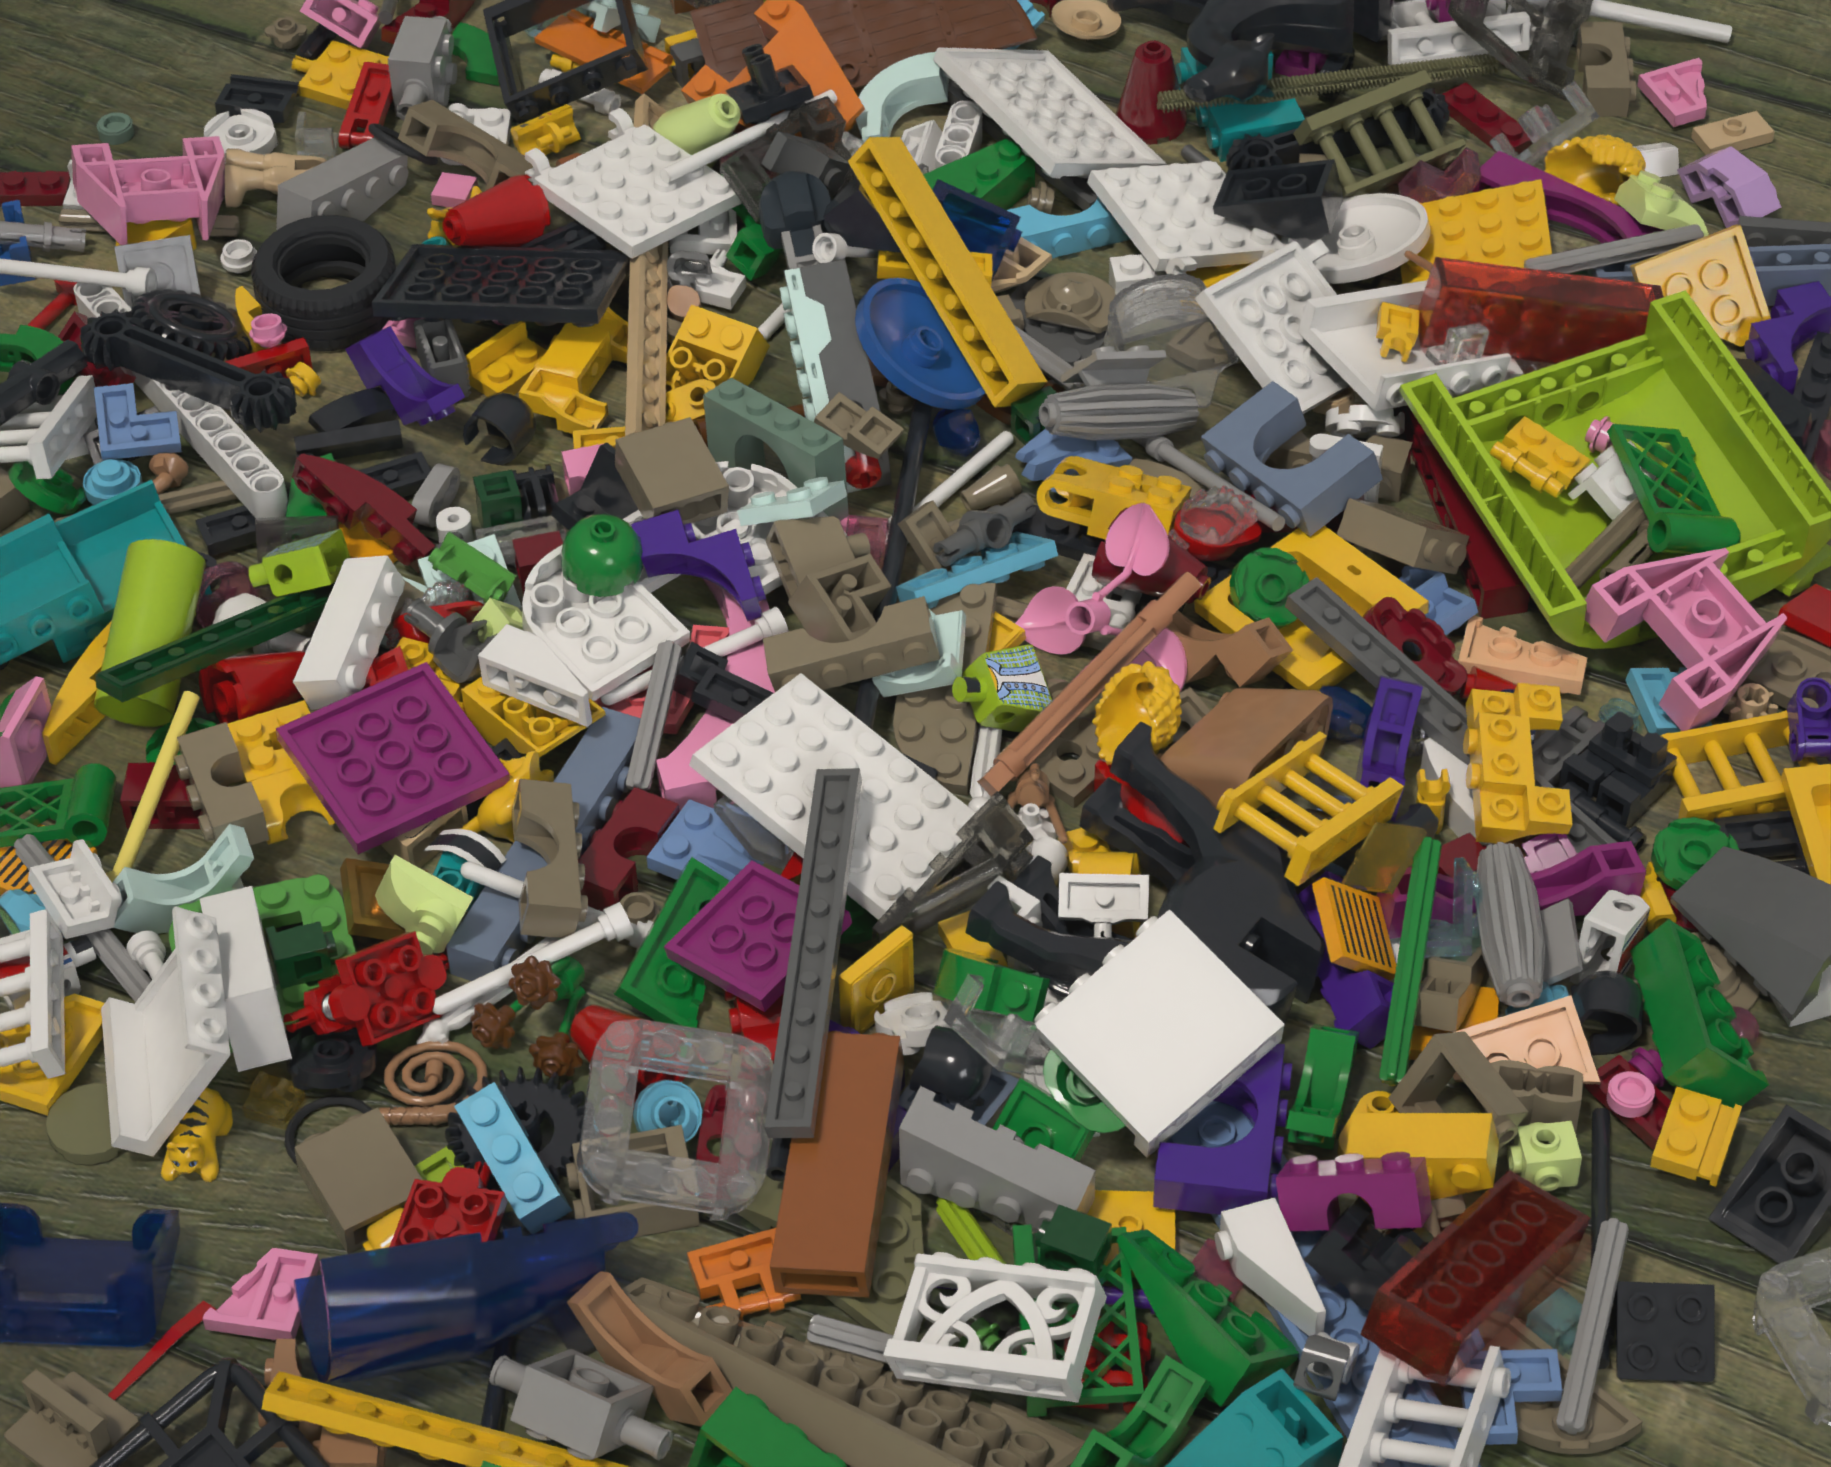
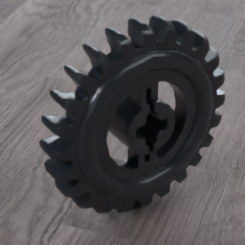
M171 289L146 292L134 300L131 312L134 317L141 319L145 330L209 356H212V352H214L215 358L222 361L225 358L227 361L250 354L252 351V345L242 328L237 311L232 308H226V304L222 302H214L212 298L207 296L201 297L197 293L191 292V294H188L182 290L174 292Z
M518 1067L515 1082H510L505 1072L501 1069L498 1087L509 1100L529 1135L527 1137L536 1152L542 1144L541 1122L546 1118L554 1128L552 1139L537 1154L552 1174L557 1185H559V1175L567 1177L566 1164L574 1162L572 1144L593 1140L592 1136L596 1132L593 1108L590 1104H586V1096L583 1091L575 1093L572 1080H568L560 1089V1078L557 1072H554L548 1083L544 1084L542 1070L539 1067L536 1069L531 1081L526 1080L523 1068ZM486 1076L482 1078V1086L484 1088L491 1084ZM471 1086L467 1088V1095L469 1097L478 1092ZM457 1098L455 1101V1105L462 1102L463 1100ZM450 1112L448 1114L449 1127L445 1129V1139L448 1142L447 1149L452 1150L456 1155L454 1165H463L465 1168L474 1169L475 1163L481 1161L483 1166L486 1161L459 1114ZM492 1173L487 1189L491 1190L496 1185L498 1186V1191H502Z

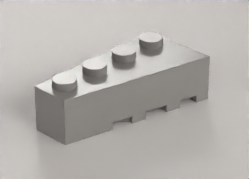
M920 1086L899 1127L901 1185L909 1187L920 1194H931L953 1201L956 1205L963 1208H974L996 1215L1007 1222H1018L1024 1225L1031 1224L1036 1229H1039L1044 1219L1051 1221L1059 1204L1088 1214L1095 1199L1096 1170L1042 1144L1037 1145L1034 1149L1030 1148L1016 1135L1017 1132L1001 1124L998 1130H993L971 1119L974 1111L959 1104H956L954 1110H951L933 1101L936 1093Z

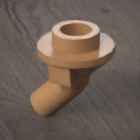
M159 453L150 459L149 468L157 476L153 483L158 495L168 488L179 487L182 479L188 474L189 467L187 463L175 453Z

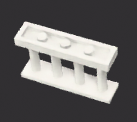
M1425 0L1396 2L1393 7L1391 28L1388 29V33L1379 41L1388 40L1389 65L1408 64L1409 62L1418 61L1425 62L1426 60L1433 61L1434 59L1441 60L1443 58L1450 59L1451 57L1458 58L1459 56L1462 58L1468 55L1475 56L1476 54L1483 55L1484 53L1491 54L1493 52L1494 54L1525 51L1529 50L1530 16L1526 12L1506 14V0H1478L1481 4V17L1439 22L1433 13L1427 10Z
M93 375L78 376L64 395H57L56 399L50 404L41 405L35 402L0 426V463L28 461L34 467L36 479L52 478L97 417Z
M45 909L30 913V932L25 934V938L0 945V963L30 956V966L25 968L24 973L0 979V997L30 990V1001L25 1003V1007L0 1013V1032L29 1024L31 1026V1036L26 1037L24 1043L0 1049V1067L30 1060L32 1063H38L49 1079L65 1074L63 935L48 910Z
M1386 1331L1338 1467H1378V1464L1384 1463L1386 1459L1436 1467H1478L1500 1398H1506L1510 1390L1511 1372L1510 1369L1504 1367L1500 1347H1489L1481 1370L1416 1360V1356L1410 1352L1405 1333ZM1414 1380L1475 1389L1469 1409L1406 1400L1402 1396L1406 1384H1412ZM1400 1419L1462 1428L1455 1449L1389 1439L1388 1435L1392 1424L1398 1423Z

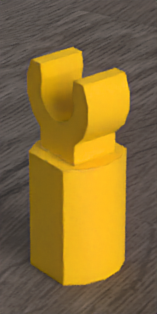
M1419 769L1416 775L1418 789L1416 803L1427 804L1439 821L1436 834H1439L1443 827L1446 794L1450 791L1449 772L1447 769H1442L1441 777L1431 781L1426 779L1425 769Z
M1652 862L1647 864L1646 875L1640 897L1650 907L1646 924L1650 934L1668 919L1674 923L1677 920L1663 885L1660 881H1657L1659 876L1656 874Z

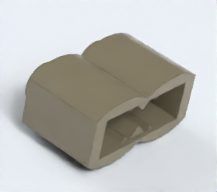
M1513 1060L1491 1063L1528 1111V1114L1519 1126L1529 1125L1534 1122L1572 1121L1576 1133L1582 1101L1583 1074L1581 1072L1563 1066L1535 1068L1527 1063Z

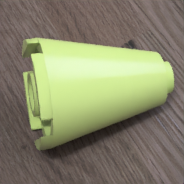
M716 94L668 110L656 121L653 130L690 155H693L731 137L740 121L741 113L738 104L733 98L726 94ZM717 160L707 164V166L712 169Z

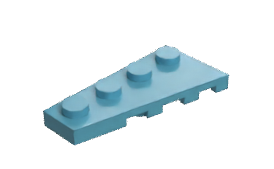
M1016 531L1012 533L1008 544L1003 548H985L981 550L982 556H963L951 565L952 570L948 572L944 568L933 569L896 586L899 602L925 596L930 609L937 606L939 599L961 592L969 584L980 585L985 582L997 584L1009 580L1010 573L1015 571L1040 569L1045 566V560L1058 556L1055 540Z

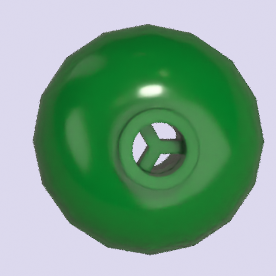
M595 514L579 520L567 532L562 546L561 567L563 576L567 581L569 577L572 582L577 584V590L587 595L606 597L623 593L624 586L629 585L633 580L635 584L640 579L643 562L641 556L643 551L640 537L628 522L618 516Z

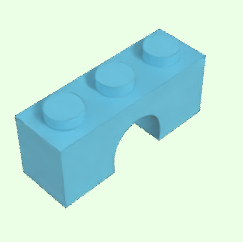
M495 1082L454 1106L502 1191L505 1192L506 1198L518 1219L532 1235L572 1211L552 1174L546 1168L527 1136L529 1135L509 1100Z

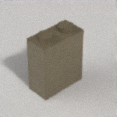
M691 417L668 422L659 427L631 433L616 439L615 467L644 520L679 510L684 525L728 512L729 485Z
M1352 498L1348 499L1337 535L1346 541L1412 567L1457 574L1459 566L1463 563L1469 539L1468 535L1393 506Z
M378 1107L366 1113L355 1114L349 1117L343 1124L327 1132L313 1134L294 1147L298 1172L347 1254L362 1248L363 1243L368 1241L367 1229L371 1224L398 1208H404L414 1179L422 1180Z

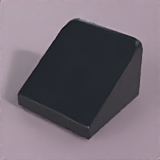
M691 642L678 666L673 690L692 700L695 688L710 666L713 664L725 670L728 660Z

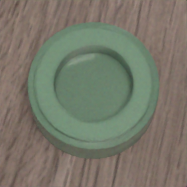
M119 112L104 115L97 122L99 139L103 143H109V145H119L129 141L134 136V126L131 117Z

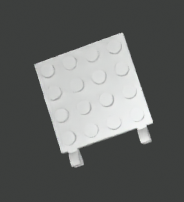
M621 108L609 113V120L617 126L608 131V137L612 139L611 141L581 154L555 168L550 167L545 154L537 148L525 153V160L533 166V168L525 171V175L532 177L528 180L533 182V185L538 184L542 188L546 199L631 259L743 203L744 190L707 165L669 183H665L660 175L661 169L691 155L645 124L635 128L630 116Z
M1216 161L1187 164L1172 163L1159 166L1142 165L1131 168L1112 167L1103 170H1091L1087 181L1089 186L1155 271H1166L1176 290L1189 289L1191 281L1187 278L1186 271L1202 267L1255 263L1284 247L1273 232L1214 214L1213 205L1226 176Z
M1321 239L1304 249L1295 240L1204 289L1195 298L1261 387L1264 388L1274 381L1298 398L1303 414L1351 387L1298 333L1308 299L1337 295L1315 266L1317 264L1316 260L1329 252V249Z

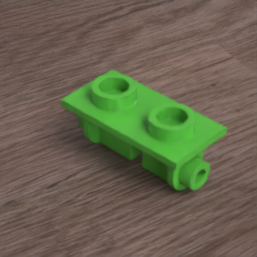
M451 532L447 533L440 549L436 547L428 558V561L433 565L432 569L435 571L440 570L483 598L484 603L489 598L504 602L517 577Z

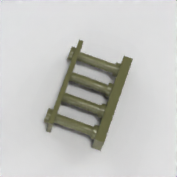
M1426 70L1304 119L1293 133L1300 146L1314 141L1315 144H1320L1328 160L1335 159L1339 180L1343 186L1342 193L1344 198L1374 193L1436 166L1439 170L1445 169L1458 160L1457 154L1466 146L1464 138L1446 145L1422 102L1424 97L1422 93L1432 82ZM1401 104L1405 108L1409 107L1433 151L1416 157L1392 113L1394 107ZM1373 116L1375 120H1380L1400 156L1402 164L1386 169L1362 125L1365 119ZM1344 129L1345 132H1350L1373 176L1359 182L1356 181L1332 137L1335 131Z

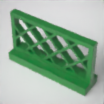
M1013 1225L1014 1265L1022 1266L1025 1263L1040 1265V1247L1035 1246L1037 1233H1032V1225ZM1126 1227L1112 1228V1244L1117 1243L1116 1240L1121 1233H1127ZM1119 1245L1118 1255L1107 1266L1103 1265L1098 1276L1101 1285L1108 1280L1123 1291V1295L1112 1307L1105 1304L1101 1308L1100 1313L1103 1316L1097 1322L1091 1343L1094 1348L1107 1356V1358L1094 1372L1087 1367L1084 1368L1082 1378L1085 1381L1083 1382L1078 1403L1026 1396L1027 1417L1047 1416V1407L1136 1402L1143 1394L1144 1388L1131 1267ZM1119 1267H1120L1121 1276H1119L1117 1273H1115V1271H1116ZM1070 1303L1066 1307L1068 1312L1065 1317L1056 1323H1047L1048 1327H1058L1070 1322L1073 1319L1071 1316L1078 1310L1079 1304ZM1052 1304V1309L1060 1310V1308ZM1123 1309L1125 1310V1318L1119 1314ZM1018 1310L1020 1331L1031 1329L1027 1320ZM1111 1321L1127 1332V1338L1116 1349L1097 1336ZM1030 1342V1343H1025V1344H1033V1345H1035V1342ZM1021 1344L1022 1355L1026 1356L1027 1350L1023 1348L1022 1345L1024 1344ZM1054 1344L1056 1358L1063 1361L1066 1352ZM1128 1350L1130 1360L1123 1356ZM1116 1363L1131 1374L1132 1386L1112 1387L1101 1378Z

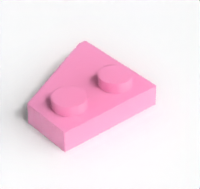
M1700 58L1639 75L1638 88L1673 127L1705 118L1707 104L1706 96L1704 95V78L1701 76L1702 60Z
M272 1248L257 1262L256 1268L251 1273L244 1275L231 1287L233 1295L217 1310L210 1307L204 1313L203 1323L205 1330L272 1340L295 1339L320 1267L318 1254Z

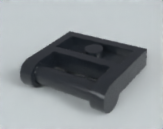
M1790 810L1714 818L1713 822L1721 826L1720 831L1725 833L1727 837L1730 833L1736 840L1739 851L1763 858L1795 854L1796 860L1777 861V863L1810 875Z

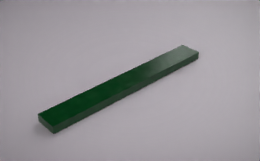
M335 582L331 585L280 596L101 671L95 675L96 688L123 703L320 619Z

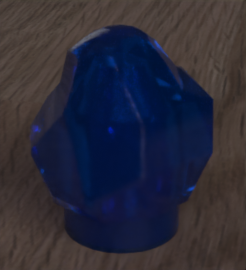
M959 408L956 410L943 409L936 415L933 422V430L941 447L955 455L967 457L976 449L981 441L979 425L975 420L972 410Z

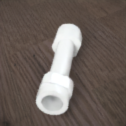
M545 69L540 75L539 83L564 72L556 69ZM606 88L580 98L582 101L593 104L595 111L604 115L620 108L621 105L620 95Z

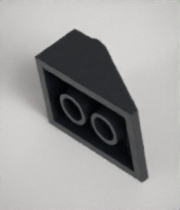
M1335 159L1229 170L1213 205L1214 214L1292 239L1307 238L1309 240H1318L1329 236L1344 198Z
M1786 1104L1709 1216V1221L1789 1270L1831 1225V1131Z

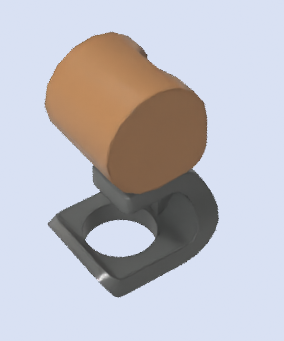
M677 251L669 257L667 272L673 286L668 291L667 306L671 319L683 322L691 304L702 308L700 297L695 290L697 286L696 278L685 276L681 272L713 274L709 258L704 253ZM689 261L698 262V263H701V264H695V263H691V262H689Z

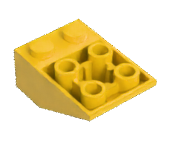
M691 304L666 355V392L699 379L709 380L718 386L728 379L734 378L749 386L754 380L770 345L757 327ZM700 393L696 397L695 402L701 401L705 393ZM666 407V414L669 412V407Z
M482 677L461 689L466 716L480 735L492 746H496L503 739L507 738L519 753L527 754L530 751H537L540 758L586 728V726L483 685ZM589 698L592 723H594L606 714L603 708Z

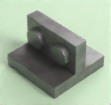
M190 235L114 246L119 272L127 273L136 267L153 268L157 274L156 290L171 289L174 292L182 290L188 294L193 292L201 296L197 265L195 264ZM122 288L124 301L132 309L134 300L138 297H134L131 292H127L126 288Z

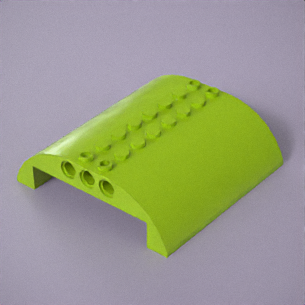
M1686 290L1650 302L1644 335L1452 398L1437 373L1400 385L1399 392L1552 630L1561 639L1575 646L1591 649L1617 648L1658 637L1644 620L1605 643L1585 620L1587 608L1585 599L1592 585L1600 581V571L1608 566L1637 536V531L1579 590L1577 589L1565 569L1608 527L1612 519L1587 490L1574 500L1571 499L1568 493L1578 485L1577 481L1567 490L1563 489L1561 494L1554 498L1545 491L1540 493L1530 486L1531 482L1517 472L1513 471L1510 473L1500 466L1501 462L1489 454L1497 441L1502 443L1505 435L1524 416L1541 425L1545 430L1591 459L1589 465L1593 463L1596 467L1598 465L1594 459L1601 452L1597 450L1594 453L1590 452V443L1585 441L1586 433L1595 419L1601 421L1605 416H1608L1614 424L1679 429L1682 437H1688L1696 454L1693 459L1720 515L1732 518L1740 530V543L1726 548L1729 554L1720 571L1748 603L1761 597L1795 574L1831 539V491ZM1631 440L1637 449L1643 452L1644 448ZM1657 442L1675 454L1670 443ZM1650 452L1646 454L1654 461H1656L1663 467L1667 468L1668 465L1660 459H1658L1657 457H1655L1653 454H1651ZM1671 468L1670 471L1689 484L1685 476ZM1674 489L1673 494L1681 498L1682 494ZM1685 498V502H1687L1697 510L1702 511L1700 506H1698L1688 498ZM1654 553L1645 563L1685 555Z

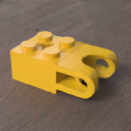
M1069 456L1063 459L1056 467L1054 474L1048 476L1037 490V503L1043 513L1088 526L1087 535L1105 540L1110 524L1122 510L1135 504L1146 503L1151 506L1167 535L1175 541L1173 522L1177 512L1188 507L1192 487L1181 484L1182 482L1175 477L1159 476L1157 478L1143 474V470L1135 466L1123 465L1115 467L1078 456ZM1074 469L1080 476L1066 475V471ZM1055 488L1059 495L1068 500L1062 504L1053 502L1050 498L1049 490Z
M305 700L227 724L239 751L244 780L240 782L241 784L252 783L263 809L269 840L266 841L268 845L288 839L286 823L299 812L314 811L322 814L329 825L336 824L277 740L276 728L310 713Z

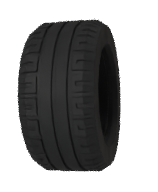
M319 215L297 220L273 232L255 254L252 261L251 276L255 299L261 305L262 314H277L281 317L282 323L287 326V332L282 339L284 343L304 337L310 351H335L346 349L373 333L382 330L388 321L386 317L373 316L372 301L396 269V263L389 241L369 224L351 217ZM344 276L353 278L349 283L331 289L308 290L298 288L305 282L321 277Z

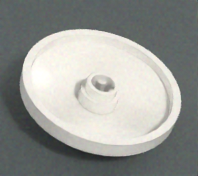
M1364 194L1344 198L1331 235L1321 238L1329 252L1316 260L1317 264L1315 266L1329 284L1364 280L1401 266L1409 261L1404 255L1406 251L1409 250L1417 255L1428 242L1431 231L1426 209L1416 200L1396 194ZM1283 236L1281 239L1283 246L1296 240L1302 249L1317 241L1307 238L1292 239Z

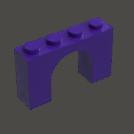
M1278 1043L1213 1100L1233 1106L1250 1120L1253 1128L1244 1138L1222 1147H1203L1159 1142L1154 1178L1153 1207L1221 1215L1222 1211L1271 1198H1275L1277 1201L1278 1192L1275 1177L1278 1174L1271 1173L1272 1164L1281 1165L1284 1137L1275 1135L1276 1127H1286L1288 1100L1280 1099L1281 1090L1290 1091L1292 1063H1284L1285 1044Z

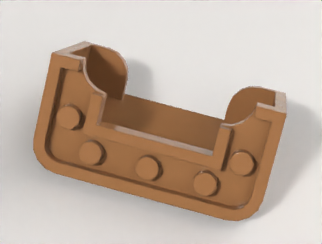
M1236 688L1232 692H1226L1209 713L1164 754L1159 753L1157 756L1172 772L1199 788L1217 807L1219 799L1226 790L1237 788L1289 753L1300 740L1305 742L1320 731L1327 735L1333 699L1318 690ZM1326 740L1324 742L1319 757H1322L1324 755Z

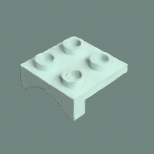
M593 0L579 6L583 8V14L588 16L591 14V17L595 19L593 28L600 32L607 33L621 24L615 0ZM631 2L641 39L655 43L661 19L648 14L649 7Z
M930 610L935 626L940 659L873 677L872 681L883 697L952 685L957 677H962L966 615L963 610L935 615Z

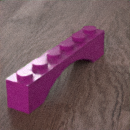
M1500 150L1474 172L1472 193L1484 189H1494L1520 182L1542 179L1548 220L1561 222L1579 229L1601 243L1664 231L1663 229L1640 224L1624 208Z
M1627 841L1589 846L1559 864L1530 875L1537 890L1540 911L1565 899H1569L1573 903L1574 916L1587 915L1608 890H1616L1625 895H1637L1640 897L1646 870L1632 842ZM1412 867L1382 870L1377 897L1380 899L1389 939L1401 938ZM1438 873L1429 934L1478 928L1475 906L1476 881L1455 879Z

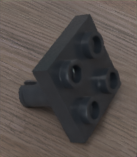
M754 44L742 50L751 80L726 90L727 95L738 104L741 113L740 117L745 124L765 122L771 118V114L784 109L786 111L799 109L805 105V101L814 98L810 84L794 65L775 70L771 56L765 54L761 44Z

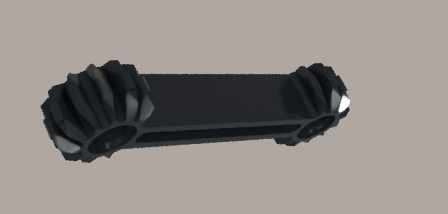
M1431 88L1422 93L1424 96L1422 102L1442 136L1443 130L1449 121L1450 111L1448 110V104L1445 102V95L1436 94L1435 88ZM1403 104L1394 107L1392 113L1407 139H1414L1416 144L1422 139L1427 141L1409 107L1405 108ZM1372 116L1364 120L1362 125L1375 149L1392 144L1379 119L1375 120ZM1296 129L1269 137H1262L1259 132L1257 136L1252 137L1245 134L1243 140H1233V145L1229 149V154H1227L1226 166L1229 171L1299 163L1300 153L1324 154L1320 144H1315L1314 141L1300 146L1293 134ZM1344 129L1334 132L1332 137L1344 158L1361 153L1350 132H1345Z
M117 309L108 314L101 311L99 317L87 318V325L80 328L82 352L86 355L87 362L93 363L96 369H102L107 366L111 372L116 367H124L231 411L235 423L242 424L245 431L257 428L259 433H262L267 428L276 431L278 424H289L290 416L296 414L297 401L294 386L289 378H283L280 371L269 374L264 369L261 373L254 374L145 330L141 319L134 317L131 311L121 314Z

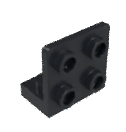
M609 443L600 445L581 489L555 503L550 515L566 529L570 530L579 520L590 515L609 514L624 519L639 510L615 467L614 447Z
M1618 1281L1613 1303H1616L1617 1378L1712 1382L1715 1379V1285Z

